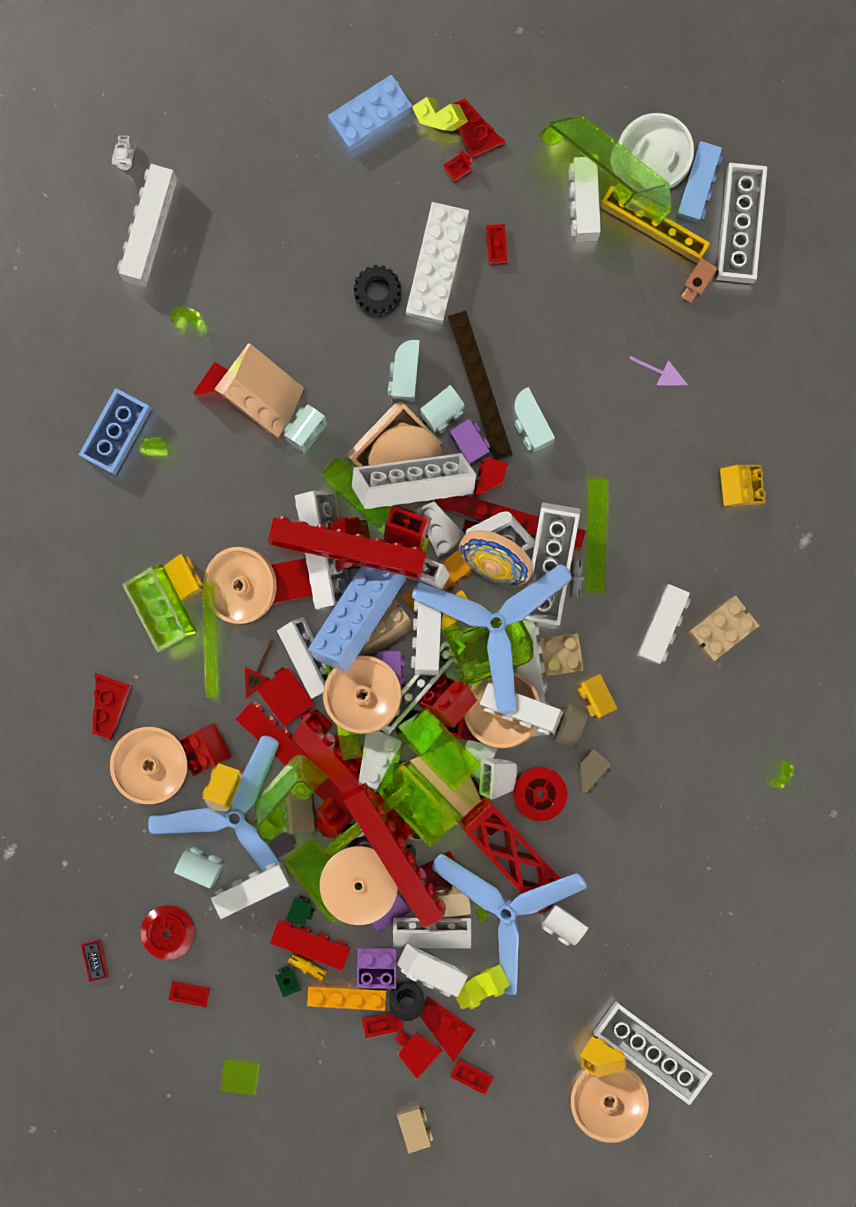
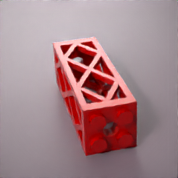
M486 796L457 822L521 894L561 879ZM495 813L499 819L490 816ZM486 826L504 831L506 848L489 843ZM476 829L478 833V838L473 833ZM515 836L532 855L517 851ZM495 856L509 859L511 874ZM519 862L536 867L539 884L522 879ZM552 905L539 910L538 913L547 912Z

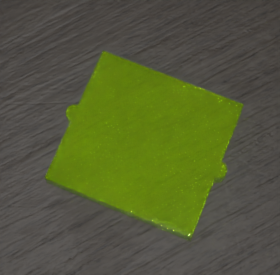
M225 1059L223 1073H221V1091L255 1095L259 1063Z

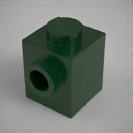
M300 895L299 898L295 897L286 920L304 927L307 919L311 920L315 911L312 908L313 903L310 902L311 899Z
M287 965L278 969L275 978L283 998L302 990L294 967L289 968Z

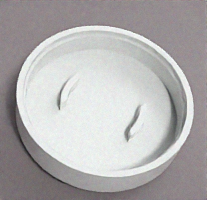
M651 113L635 119L623 131L618 143V160L623 174L633 185L646 191L659 192L675 187L685 179L693 165L694 145L692 136L680 120L668 114Z

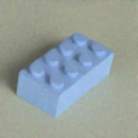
M390 75L329 114L328 120L350 153L412 113V105L393 76Z
M115 388L79 456L116 476L152 410L151 407Z

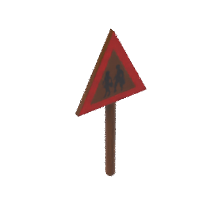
M273 639L269 641L257 671L255 672L245 667L246 698L260 688L259 684L268 678L260 674V671L274 642Z

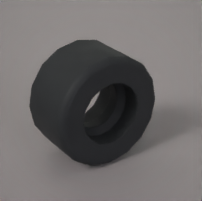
M410 982L396 985V989H392L389 995L392 1014L402 1021H412L418 1018L424 1010V994L421 988ZM409 997L414 999V1003L409 1006H403L399 1003L403 998Z

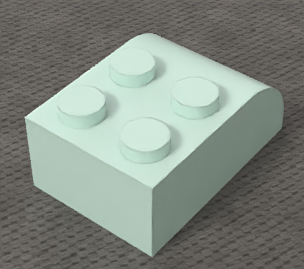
M409 340L401 344L396 351L395 361L390 364V377H393V382L389 381L388 396L392 397V401L415 403L420 340Z
M450 385L420 409V418L434 435L437 433L442 434L449 428V423L452 421L456 423L464 416L465 405Z
M529 387L523 389L515 400L513 414L516 421L514 425L518 433L523 434V443L528 451L531 449L532 453H535L551 445L555 437Z
M308 404L305 408L301 407L295 415L297 417L293 424L290 422L284 429L286 441L303 454L307 452L327 425L325 416Z
M197 847L186 849L174 873L209 889L215 886L224 867V863L221 862L222 859L212 854L211 856H206L203 854L204 851Z

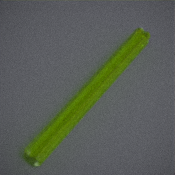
M213 583L203 584L206 697L211 698L217 697L215 586Z
M406 783L381 803L386 809V814L414 792V787L410 783ZM357 823L326 846L324 853L327 857H332L363 833Z

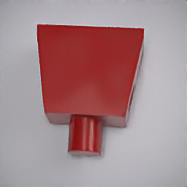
M401 1031L394 1039L402 1046L398 1051V1056L417 1079L442 1052L440 1046L418 1032L409 1037Z

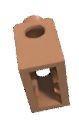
M701 258L684 285L687 289L683 293L682 298L691 303L696 294L700 296L718 268ZM695 279L701 281L699 287L693 285Z

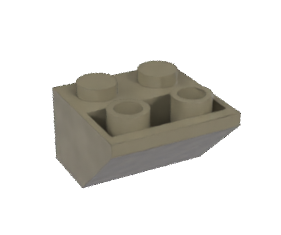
M568 704L566 707H562L561 711L563 714L560 724L557 726L555 734L552 733L551 736L554 737L553 741L576 749L589 713Z
M590 749L578 763L580 791L585 794L587 792L591 793L598 786L596 781L600 777L605 778L611 771L609 768L611 764L594 749Z
M313 792L286 795V799H283L284 811L288 813V818L285 819V828L289 830V834L316 831Z

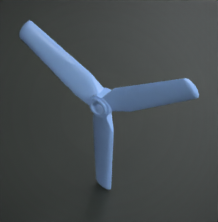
M560 564L508 599L500 611L494 614L490 613L481 604L419 582L413 589L412 598L468 625L488 628L490 635L487 651L497 711L509 713L516 709L511 643L505 628L507 625L523 620L571 581L572 576L569 570ZM494 619H499L502 622L499 628L491 626V622Z
M262 736L242 774L243 777L233 798L230 810L213 811L210 808L151 815L148 820L150 833L215 832L230 826L235 829L239 842L262 871H265V867L273 862H276L277 865L280 864L258 829L246 820V812L257 801L279 742L269 736ZM232 813H236L239 815V822H235L232 820ZM292 884L280 890L279 892H284L288 890L292 886Z
M444 854L438 855L432 864V870L480 907L497 914V917H499V964L510 983V986L504 989L508 995H515L517 993L519 932L516 917L535 913L587 887L583 877L575 873L522 893L511 901L507 900L497 888Z

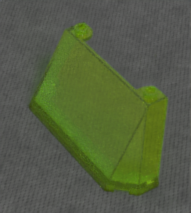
M584 115L557 118L549 122L537 136L548 145H556L562 138L616 180L619 184L614 189V197L625 208L653 220L658 225L671 212L670 184Z

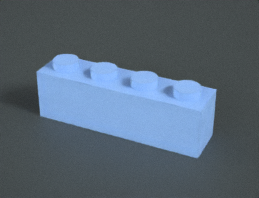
M700 141L676 217L697 224L700 218L704 219L707 210L704 207L705 201L710 200L713 191L709 188L711 183H715L718 175L715 169L717 165L721 164L724 154H720L722 147Z

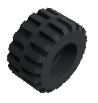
M373 265V268L368 266L355 279L353 287L354 297L357 305H359L362 311L365 310L366 314L370 315L371 313L374 316L382 314L384 316L387 312L391 313L393 308L398 306L402 293L401 283L397 274H394L392 269H386V266L383 265L381 267ZM375 281L385 283L389 288L388 295L382 300L369 298L366 289L371 283Z

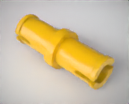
M292 953L290 956L292 958H289L287 963L302 970L303 974L307 973L320 982L323 980V976L327 972L326 970L313 964L312 960H306Z

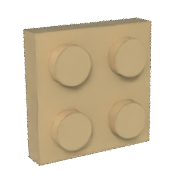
M578 633L540 638L545 676L584 671Z

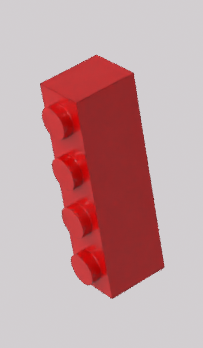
M286 919L277 922L269 944L335 969L343 970L351 949L348 946V942L337 939V942L330 940V936L321 932H319V935L311 932V928L306 926L298 928L293 926V922Z

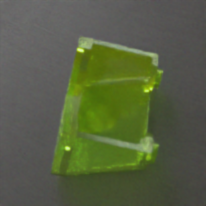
M499 619L491 622L493 628H499L502 625ZM523 620L507 625L505 632L511 643L514 669L529 663L533 659V640ZM453 626L443 631V637L458 676L464 684L472 685L492 677L487 651L490 631L487 627H476L462 632L461 628Z
M296 755L260 795L254 805L257 833L267 844L285 827V821H283L285 811L280 805L292 793L298 799H306L328 777L305 756Z

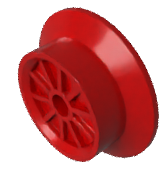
M536 767L524 772L518 778L513 791L517 809L522 815L533 821H548L558 816L564 809L568 796L567 787L562 777L557 772L545 767ZM543 791V797L538 798L537 792Z
M165 905L157 907L147 914L142 922L140 935L145 949L151 955L163 960H172L182 956L189 950L194 940L195 930L190 916L184 910L175 906ZM164 930H168L170 935L166 936Z

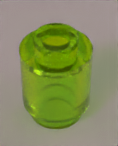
M162 437L144 438L143 441H140V453H144V457L167 455V439H162Z

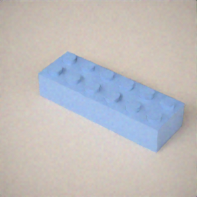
M361 566L310 644L308 650L319 662L347 673L407 579L406 576Z

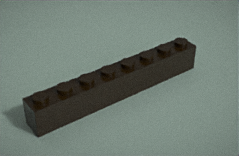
M465 310L448 316V323L486 440L490 445L492 459L498 461L511 459L513 457L512 450L467 312Z

